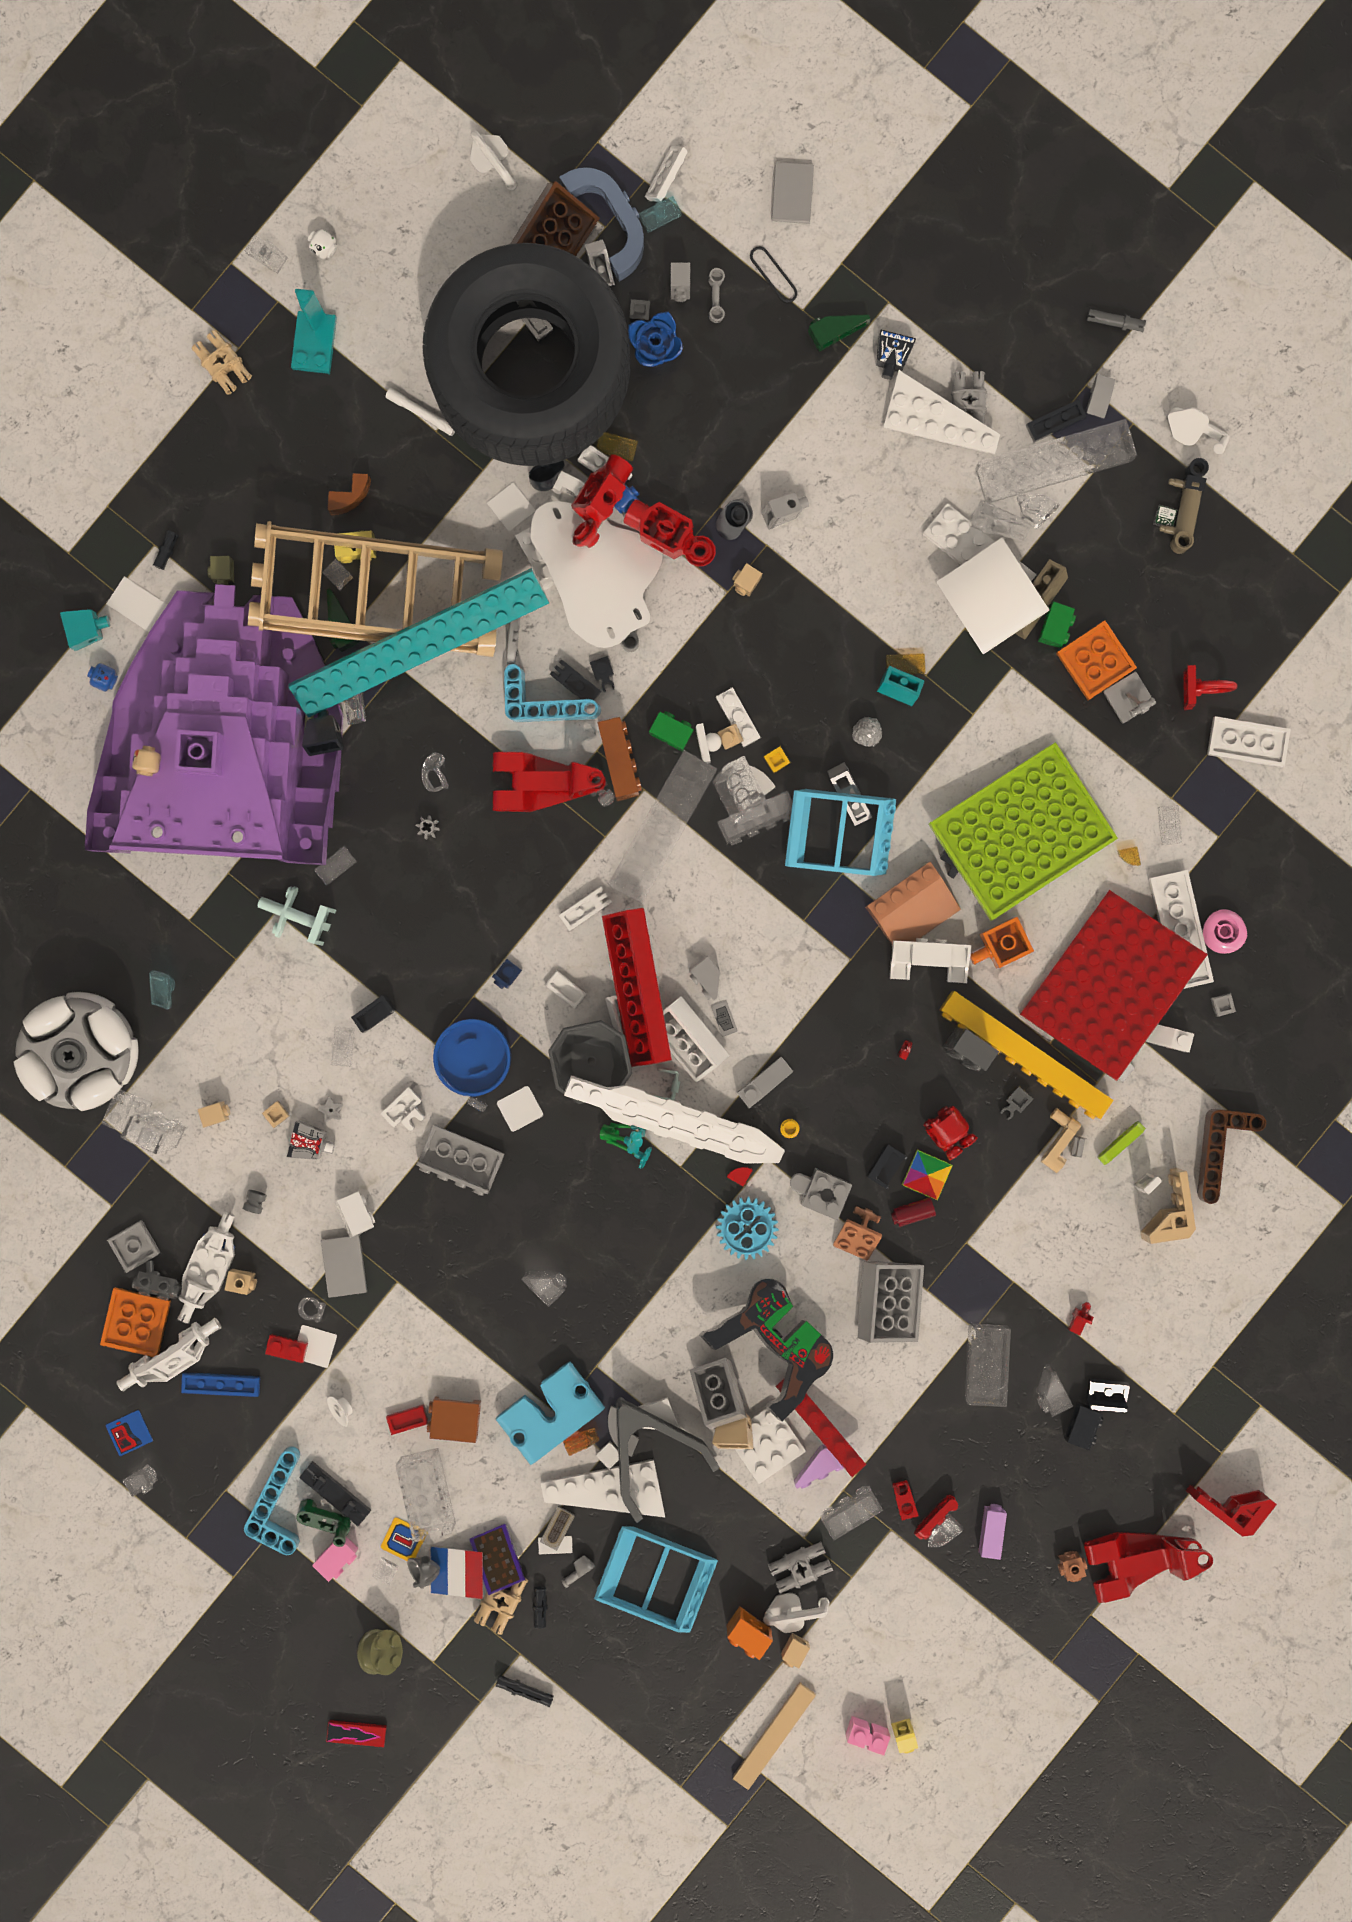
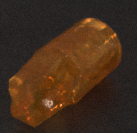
M595 1428L568 1437L563 1443L568 1455L572 1456L598 1442L599 1436Z

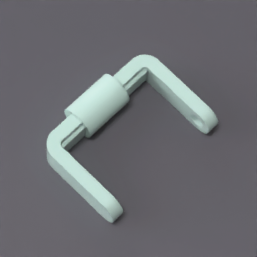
M658 1068V1071L675 1074V1078L672 1081L671 1098L656 1097L674 1101L680 1086V1081H678L679 1073L674 1070Z

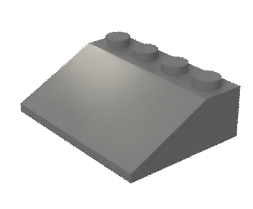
M882 1261L863 1262L857 1338L870 1343L918 1342L924 1265Z

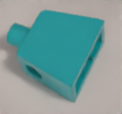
M93 610L60 613L69 648L74 651L102 640L101 629L111 626L107 615L98 618Z

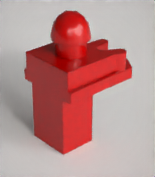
M1089 1302L1083 1303L1081 1310L1075 1308L1074 1312H1072L1074 1317L1068 1328L1069 1331L1081 1335L1086 1323L1092 1325L1094 1317L1088 1313L1091 1310Z

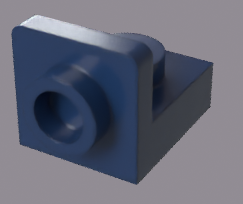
M506 959L492 976L495 979L493 983L501 989L504 987L509 989L522 970Z

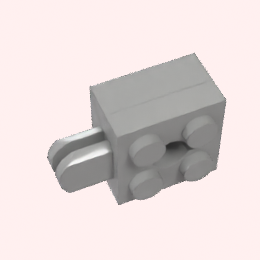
M817 1168L814 1169L812 1177L796 1173L790 1179L791 1188L804 1195L801 1200L802 1206L838 1221L852 1187L850 1182Z

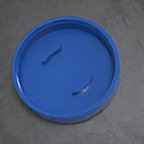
M478 1019L462 1020L449 1026L438 1038L433 1053L434 1068L440 1081L451 1091L463 1096L484 1095L497 1088L506 1078L511 1066L510 1045L505 1035L493 1024Z

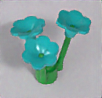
M612 1122L610 1125H603L601 1128L600 1139L606 1140L607 1143L613 1144L640 1159V1169L645 1166L652 1150L649 1147L645 1152L639 1151V1147L643 1143L641 1137H645L646 1133L644 1128ZM617 1128H631L632 1130L639 1131L631 1132L630 1137L619 1136ZM617 1140L624 1141V1143H625L627 1146H625V1145H623V1144H621V1143H618V1142H616V1141H617Z

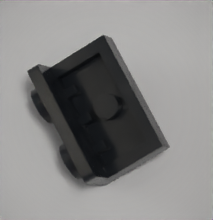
M1090 1379L1086 1398L1089 1408L1095 1411L1128 1412L1129 1383Z

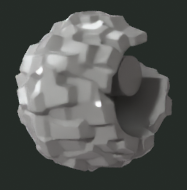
M864 717L853 726V740L864 746L874 747L875 744H878L882 738V728L877 718Z

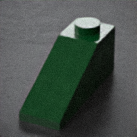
M869 315L817 318L810 323L808 333L820 352L869 325L871 318Z
M328 588V621L352 624L331 588ZM334 637L329 639L335 649L339 648L341 652L361 642L360 640Z

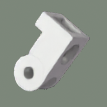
M561 471L553 487V492L561 495L562 491H565L576 498L585 482Z

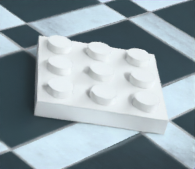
M766 1407L751 1417L753 1449H735L758 1484L806 1452V1449L786 1420L783 1422L777 1420Z

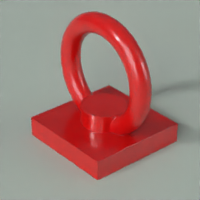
M1196 665L1187 666L1183 672L1184 710L1193 709L1196 705V696L1231 692L1237 689V683L1229 680L1201 681V679H1196Z

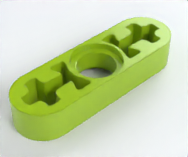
M1140 1121L1135 1122L1106 1147L1097 1158L1103 1165L1108 1164L1138 1138L1146 1128Z

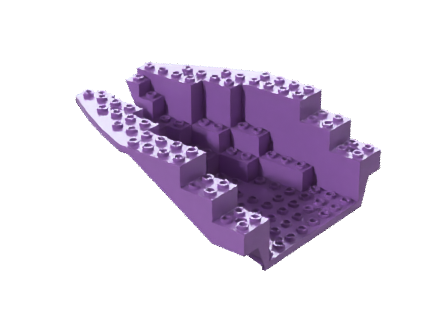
M215 584V593L177 591L150 630L113 700L112 715L87 809L85 850L131 854V851L276 859L286 863L326 865L328 828H333L335 792H339L341 750L314 756L307 754L302 747L306 714L288 688L289 683L325 667L313 636L264 629L260 631L258 626H249L250 602L261 603V595H253L245 606H234L236 586ZM271 596L270 615L303 618L292 597ZM338 703L326 710L339 723L342 735L344 716ZM143 746L154 747L155 752L161 755L159 771L154 773L153 776L137 774V770L132 767L134 752L142 749ZM156 827H161L163 831L159 838H155L153 835V830ZM240 831L243 834V839L236 843L233 840V834Z

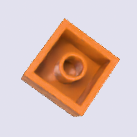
M740 1606L726 1625L728 1641L735 1647L740 1646L743 1648L744 1652L751 1658L756 1657L760 1660L773 1642L771 1628Z

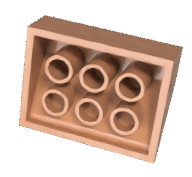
M931 862L926 863L865 907L891 944H893V940L916 942V938L923 937L961 910Z

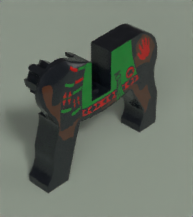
M762 1279L752 1287L746 1307L724 1319L717 1327L702 1331L699 1336L711 1349L717 1350L754 1330L759 1339L771 1352L788 1363L779 1397L765 1405L777 1420L783 1422L804 1400L812 1383L829 1370L833 1362V1349L828 1340L805 1320H801L782 1340V1334L777 1329L772 1328L793 1308V1305L785 1287L780 1282L774 1279Z

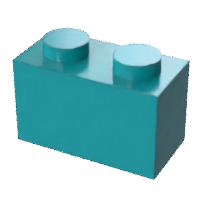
M889 666L882 676L877 692L913 706L920 695L924 680Z

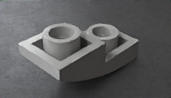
M1096 374L1090 391L1092 394L1085 410L1086 413L1105 418L1115 379Z

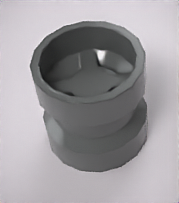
M248 1190V1199L242 1209L251 1213L261 1214L263 1209L262 1202L266 1200L267 1195L259 1191Z

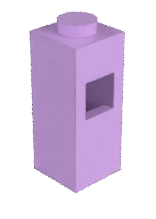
M990 1504V1506H984L978 1551L981 1557L1001 1560L1007 1513L1000 1505Z

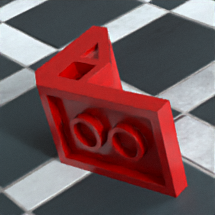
M1190 1485L1186 1490L1198 1503L1242 1537L1254 1535L1277 1505L1260 1490L1230 1496L1224 1505L1209 1496L1199 1486L1195 1489Z

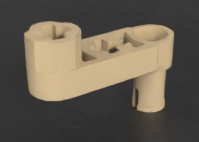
M1056 1108L1051 1113L1050 1118L1063 1126V1130L1045 1152L1041 1162L1055 1173H1058L1067 1161L1060 1154L1081 1127V1123L1073 1117H1068Z

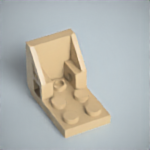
M1179 1168L1170 1169L1168 1181L1173 1188L1171 1200L1175 1207L1160 1209L1141 1230L1142 1240L1154 1244L1187 1239L1196 1230L1188 1174L1185 1170Z

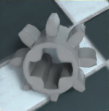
M430 815L427 820L421 817L422 822L416 824L420 828L417 834L422 835L424 833L426 840L430 835L436 838L434 833L440 831L436 827L439 821L435 820L432 822ZM427 823L429 825H432L430 827V832H428L427 830L424 831V829L426 828L425 824Z

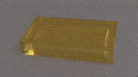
M604 433L599 438L596 449L603 454H614L623 459L633 461L638 441Z
M925 654L886 655V670L891 666L908 674H925Z

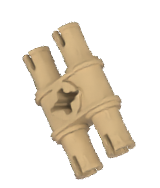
M213 330L211 332L215 338L209 333L207 339L217 349L210 354L201 341L196 343L201 350L195 344L192 346V350L201 360V366L212 376V380L218 382L225 393L229 395L232 392L227 386L233 392L236 390V386L227 376L229 372L234 371L242 383L247 382L243 374L248 380L251 379L252 375L243 366L242 358L238 357L231 348L232 345L225 342L217 330Z
M525 1578V1581L513 1585L511 1590L508 1591L503 1589L492 1595H488L486 1592L484 1598L480 1601L481 1607L474 1622L479 1624L481 1617H483L480 1625L485 1626L491 1611H496L498 1616L491 1630L496 1633L498 1629L497 1634L502 1635L508 1620L514 1617L513 1613L518 1603L522 1600L521 1594L528 1580ZM504 1597V1602L498 1604V1599Z

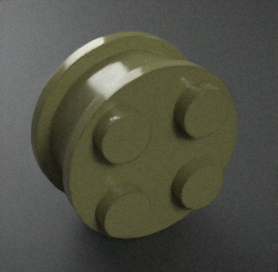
M373 1629L363 1635L356 1652L359 1665L364 1672L368 1674L389 1675L400 1666L403 1648L400 1636L394 1631Z

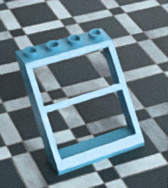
M810 789L794 790L785 866L870 876L886 874L891 848L890 842L894 813L896 811V799ZM811 797L842 801L834 865L803 862ZM848 801L878 805L870 869L840 866Z
M622 1526L594 1599L673 1631L691 1632L718 1560L636 1527ZM636 1536L665 1547L642 1607L613 1596ZM670 1549L699 1560L676 1621L647 1610Z

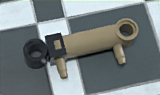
M1203 458L1194 459L1186 467V477L1183 480L1169 479L1168 482L1169 485L1181 488L1182 497L1176 526L1160 525L1159 531L1174 535L1170 542V547L1177 554L1186 552L1194 543L1193 534L1201 495L1205 490L1207 480L1203 476L1209 470L1208 462ZM1193 466L1199 467L1200 473H1196ZM1179 538L1185 541V546L1179 544Z

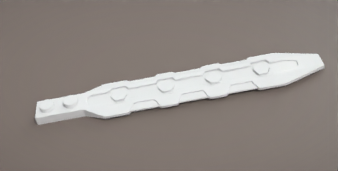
M571 1076L564 1091V1096L601 1107L614 1121L653 1131L654 1134L666 1138L671 1137L689 1143L690 1146L699 1149L705 1148L742 1163H779L785 1151L758 1128L740 1122L734 1123L719 1118L716 1114L707 1111L701 1112L683 1106L679 1102L647 1094L643 1090L628 1085L605 1087Z

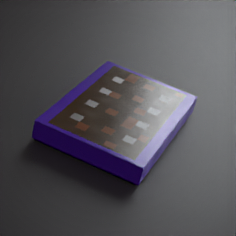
M506 1524L469 1539L473 1551L483 1553V1581L488 1595L525 1581Z

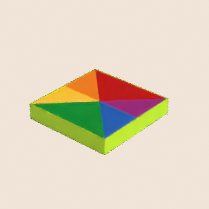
M916 1150L902 1185L938 1200L953 1165Z

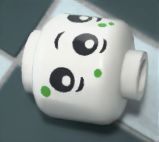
M320 229L317 232L313 231L308 237L310 242L309 250L321 259H326L327 257L330 259L338 247L335 237L324 229Z

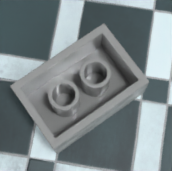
M723 1358L690 1369L703 1422L707 1428L713 1429L747 1417L730 1360Z

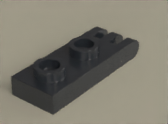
M561 659L559 663L564 668L561 669L556 665L554 668L559 672V675L551 671L550 675L581 700L591 699L595 701L602 691Z

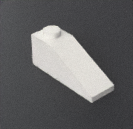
M1157 1025L1146 1042L1182 1052H1190L1194 1034Z

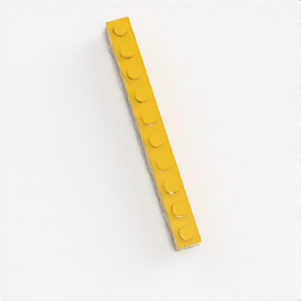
M956 991L950 993L939 1009L943 1012L941 1016L950 1022L952 1019L959 1023L957 1027L971 1031L997 1049L999 1053H1003L1006 1056V1061L1012 1065H1015V1063L1020 1065L1022 1072L1029 1076L1031 1074L1036 1076L1038 1083L1045 1087L1047 1085L1052 1087V1092L1062 1098L1064 1095L1069 1099L1068 1103L1078 1109L1080 1106L1085 1110L1084 1114L1093 1120L1095 1117L1101 1119L1114 1101Z

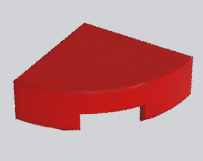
M904 1041L898 1053L899 1058L907 1059L912 1042Z
M748 1167L736 1168L727 1175V1178L744 1186L753 1169Z

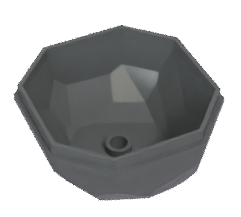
M602 1020L563 1028L548 1050L555 1087L563 1094L571 1076L605 1087L625 1085L632 1074L625 1035ZM590 1057H593L595 1059V1063L593 1065L588 1063V1059ZM570 1098L578 1104L586 1103L583 1101Z

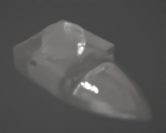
M948 1514L941 1525L935 1526V1530L929 1537L928 1547H939L947 1544L963 1531V1526Z

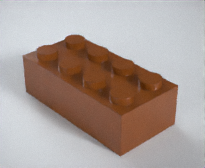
M620 717L597 722L616 800L620 801L639 796L638 791L642 789L639 777L635 778L634 776L637 768L634 758L630 759L629 754L633 752L630 739H625V735H628L625 721L621 722Z

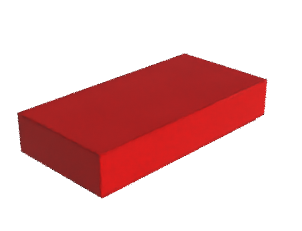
M424 1404L386 1416L391 1435L428 1424Z

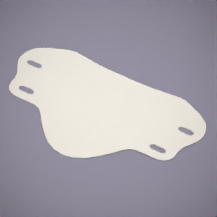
M561 501L545 503L534 513L530 538L549 570L561 597L570 628L587 643L596 647L608 648L620 644L631 632L644 627L650 621V613L643 600V593L656 576L662 564V553L643 543L640 533L615 527L607 519L600 525L597 531L600 537L593 547L575 546L572 543L574 531L585 520L572 509V503ZM553 508H558L561 519L555 517ZM635 608L640 611L641 620L636 618L633 612ZM608 627H611L613 629V632L615 634L614 639H611L609 637V634L607 632Z

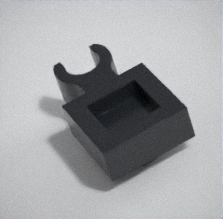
M608 656L590 662L595 680H602V690L606 692V684H611L614 690V683L609 679L614 673Z

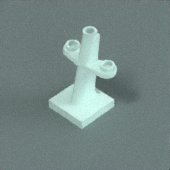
M295 886L288 888L285 905L264 897L260 898L258 908L280 916L279 922L275 923L272 930L275 937L280 938L286 920L289 919L312 928L307 942L323 946L324 942L320 941L319 938L323 930L329 931L331 924L326 923L329 912L335 913V909L320 905L315 917L291 908L298 893V888Z

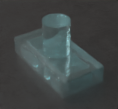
M672 196L639 213V216L649 233L682 216V212Z

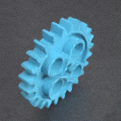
M749 1196L746 1202H743L741 1197L739 1198V1203L732 1200V1207L726 1204L728 1211L721 1210L720 1212L724 1217L717 1218L722 1224L716 1225V1228L721 1230V1232L717 1233V1236H723L719 1243H726L724 1250L731 1248L730 1255L737 1252L738 1259L744 1254L745 1260L748 1259V1255L755 1259V1253L762 1257L763 1249L769 1252L767 1245L774 1246L771 1239H777L773 1232L779 1231L777 1227H773L778 1221L771 1219L775 1216V1213H768L771 1207L764 1208V1201L757 1204V1198L750 1202ZM751 1210L753 1212L752 1218H743V1212ZM757 1216H760V1219L751 1225L750 1232L745 1231L739 1239L734 1240L744 1230V1224L748 1226ZM737 1223L739 1225L738 1231L730 1232L728 1229L729 1225ZM764 1224L766 1231L764 1233H757L755 1230L756 1226ZM750 1237L752 1239L751 1245L743 1246L741 1244L742 1239Z

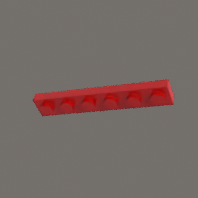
M784 1379L775 1386L780 1393ZM806 1393L804 1400L795 1408L796 1412L849 1475L853 1477L867 1464Z

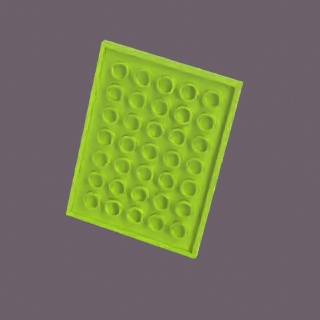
M1056 742L928 824L990 921L1118 839Z

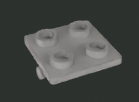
M1137 672L1132 673L1103 691L1121 723L1127 722L1140 713L1144 714L1149 711L1151 706L1156 704L1155 699L1151 697Z

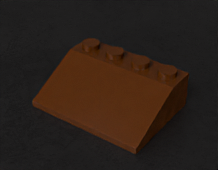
M553 181L547 183L510 244H543L577 256L600 218L558 182Z

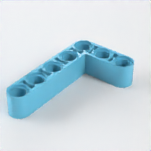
M515 664L508 665L505 669V714L514 722L596 719L601 714V707L591 699L526 702L525 672ZM514 670H518L519 675L512 679L511 673ZM519 689V695L512 698V691ZM595 705V711L592 714H588V706ZM553 706H556V707H557V712H556V714H555V715H550V714H549L550 708L553 707ZM576 706V712L569 715V707ZM538 707L537 715L531 716V709ZM519 708L518 716L513 717V709Z
M293 1446L286 1448L280 1455L244 1527V1532L248 1537L283 1555L294 1553L300 1542L299 1537L295 1533L269 1521V1518L300 1459L299 1450ZM286 1454H292L294 1461L287 1460ZM277 1471L284 1472L285 1478L278 1477ZM269 1488H273L276 1491L275 1496L269 1494ZM259 1506H265L268 1512L263 1513ZM251 1523H256L259 1526V1530H254L251 1527ZM268 1532H274L276 1538H270ZM285 1541H291L293 1547H287Z

